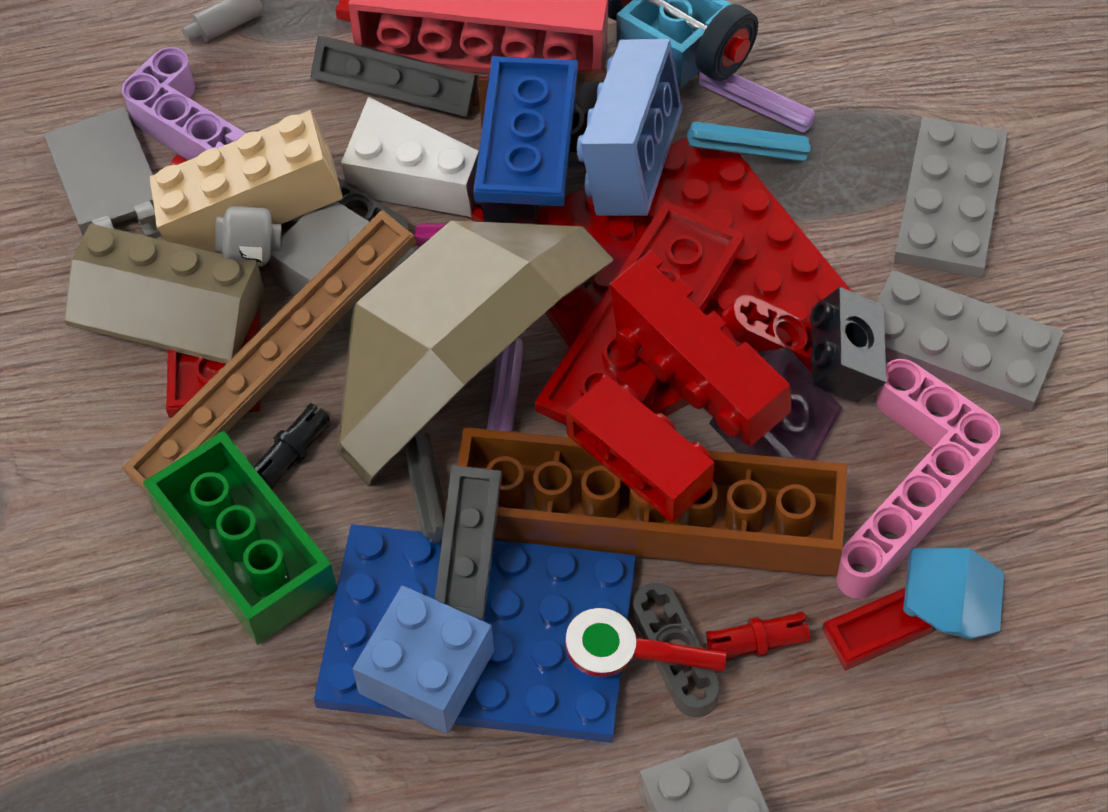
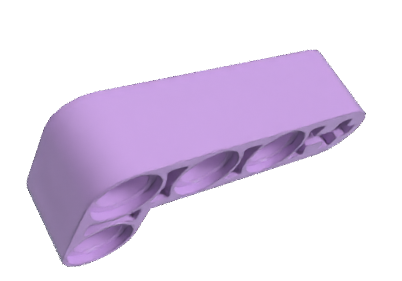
M167 47L159 50L128 77L122 85V94L131 123L188 160L198 157L205 150L217 149L239 140L241 136L246 134L190 99L195 91V83L187 54L179 48Z

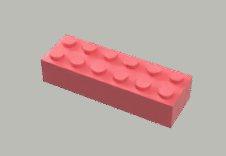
M349 0L348 3L355 44L468 72L490 74L492 56L578 60V70L604 68L608 41V0Z

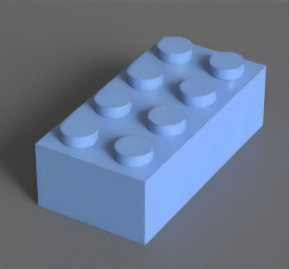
M670 39L619 40L614 56L608 59L607 75L604 82H600L598 85L595 107L589 109L587 128L584 135L579 136L577 142L578 159L580 162L585 163L587 172L585 192L587 197H592L596 215H648L682 112Z

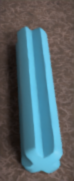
M696 121L691 123L687 132L689 146L693 148L801 162L807 159L808 153L811 150L809 138L801 135Z

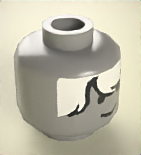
M231 206L226 210L224 217L217 216L215 251L223 253L224 259H233L236 262L256 261L258 266H264L270 260L271 251H280L281 224H273L272 214L267 208Z

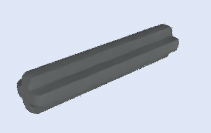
M421 429L403 448L422 534L424 537L429 538L431 543H439L443 538L446 505L430 437L427 433H423V429Z

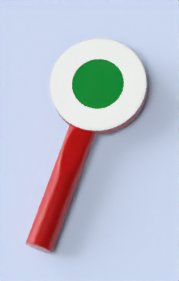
M593 608L577 615L570 623L565 638L566 653L573 665L580 671L596 677H607L621 672L628 666L632 658L722 672L725 668V651L636 638L631 624L625 617L605 608Z

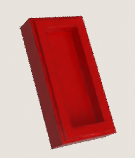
M905 588L823 623L822 631L845 671L933 632V626L915 615L913 617L903 611Z

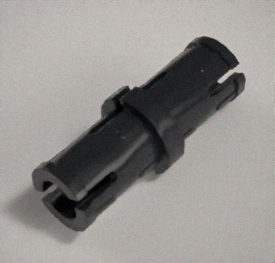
M308 404L302 414L286 431L280 430L273 438L274 444L253 466L271 490L295 462L301 463L307 457L308 447L331 425V419L323 409H320L317 414L314 413L318 409L317 405Z

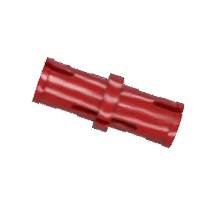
M803 611L761 621L759 616L748 619V624L716 631H706L708 649L725 651L726 659L755 653L756 657L766 656L770 649L810 642L808 624H803L806 621Z

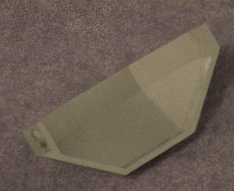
M450 221L355 304L351 320L336 452L369 486L382 474L387 463L470 380L557 302L581 285L585 289L591 286L600 272L614 259L584 227Z

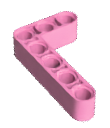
M907 359L891 360L886 364L887 383L878 388L876 403L883 414L933 449L844 545L836 582L839 589L851 598L863 599L870 597L880 588L906 559L910 550L923 540L990 465L1000 437V426L992 415L916 363ZM893 387H901L905 389V391L897 390ZM931 413H939L944 417H936ZM968 439L979 440L982 444L973 443ZM940 470H950L955 475H946ZM910 501H921L925 503L927 506L918 507L913 505ZM880 533H893L897 535L899 539H887L883 537ZM856 564L863 565L870 571L865 573L857 572L850 566Z

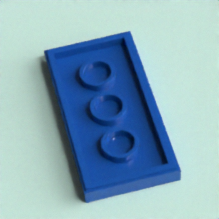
M492 56L473 191L474 202L564 206L578 78V60Z

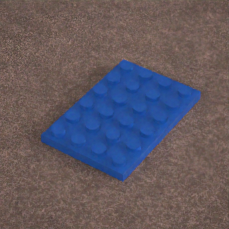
M356 524L350 525L314 696L316 708L413 719L359 694L352 668L402 585L435 600L442 539L439 543H431L429 538L424 537L422 532ZM494 540L485 619H479L492 625L494 653L454 724L613 743L622 671L607 677L591 676L580 671L573 665L566 653L565 638L572 620L580 613L589 609H610L621 614L627 620L629 619L636 555Z

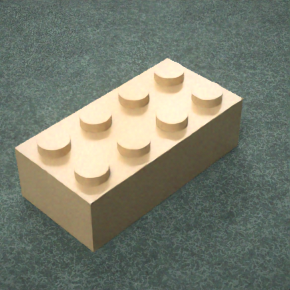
M311 110L299 115L287 116L275 125L258 132L246 133L239 140L217 149L205 150L198 157L178 165L164 167L157 174L149 176L156 225L163 239L215 252L217 216L224 217L226 210L231 206L267 208L272 214L273 224H283L343 199L331 150Z

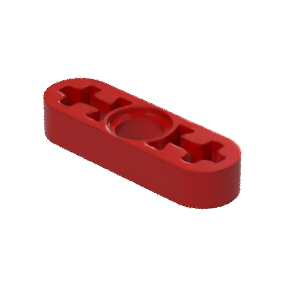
M751 295L740 296L724 309L722 319L727 323L726 325L733 334L734 340L740 343L746 341L753 349L812 375L810 360L812 352V326L809 322ZM777 327L782 328L789 334L792 346L784 344L779 339L776 332Z

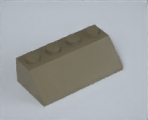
M89 224L71 261L65 323L67 326L227 364L240 351L266 292L256 261L236 262L233 259H224L221 253Z

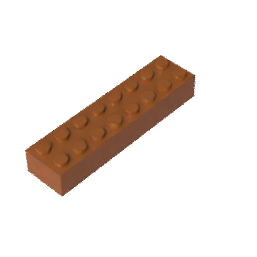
M463 428L457 466L503 472L494 540L636 555L637 557L837 576L843 550L848 464L707 450L714 461L713 485L675 522L671 523L570 437Z

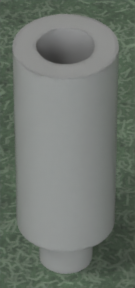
M222 0L192 15L193 23L183 27L182 32L189 43L199 38H202L204 42H208L264 14V9L260 0Z

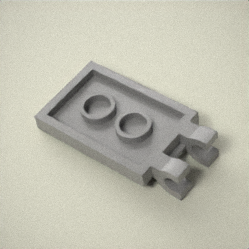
M125 107L43 134L83 236L89 224L114 229L113 225L135 217L138 219L144 236L151 238L162 236L156 225L149 176L153 174Z

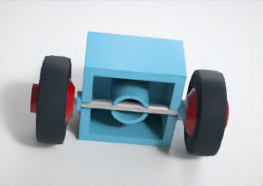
M608 0V17L617 21V46L619 40L670 39L679 88L687 84L700 71L717 81H723L731 77L748 57L758 33V18L748 9L726 0Z

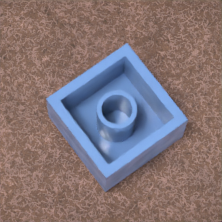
M402 585L352 668L359 694L448 735L494 653L492 625Z

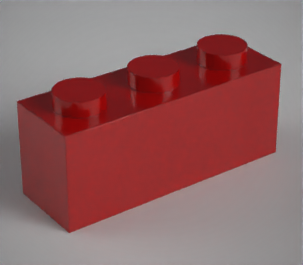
M606 375L566 410L567 436L671 523L675 522L712 487L714 461L709 452L697 442L690 443L679 434L674 424L661 413L655 414L641 403L637 393L628 385H619Z

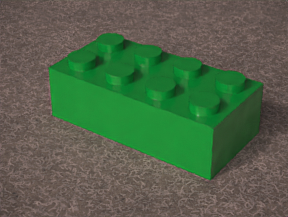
M224 430L143 481L155 513L257 645L337 592V583L330 561Z

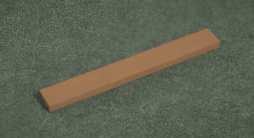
M382 209L121 469L147 493L143 481L223 430L227 433L417 243L414 235Z

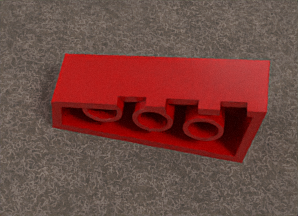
M650 250L609 283L617 330L615 337L618 344L627 354L631 356L636 354L643 359L662 382L670 381L680 389L684 398L691 406L696 409L703 408L712 415L719 427L728 436H737L751 447L791 413L790 384L746 341L737 346L733 334L726 325L727 323L715 311L706 316L690 297L693 290L680 277L672 283L659 270L663 261Z

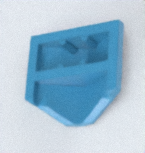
M912 548L908 557L903 611L910 616H918L942 633L969 640L983 636H995L1000 632L1004 572L970 548Z

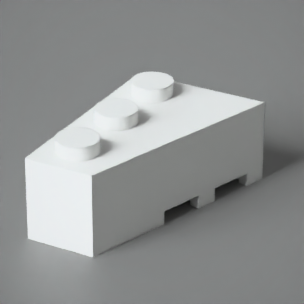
M368 97L341 161L345 181L374 200L468 217H472L473 206H476L473 189L479 151Z

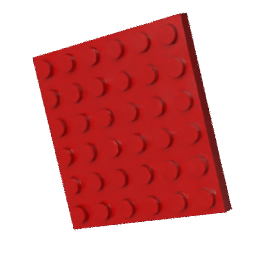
M687 137L670 145L647 216L596 215L592 197H587L584 187L566 196L564 206L547 205L539 209L536 223H515L584 227L614 259L600 272L591 286L587 289L582 285L545 313L569 348L608 290L609 283L615 279L664 201L745 234L744 246L703 311L706 316L715 311L722 318L724 309L742 295H751L810 323L811 308L819 301L823 300L838 287L851 291L739 153L693 148L689 146ZM777 327L776 332L779 339L784 344L792 346L789 334L782 328ZM734 340V341H735V344H736L737 346H739L740 344H742V343H740V342ZM754 349L767 363L775 359ZM660 381L646 407L655 414L661 413L668 416L689 405V403L684 398L681 390L670 381Z

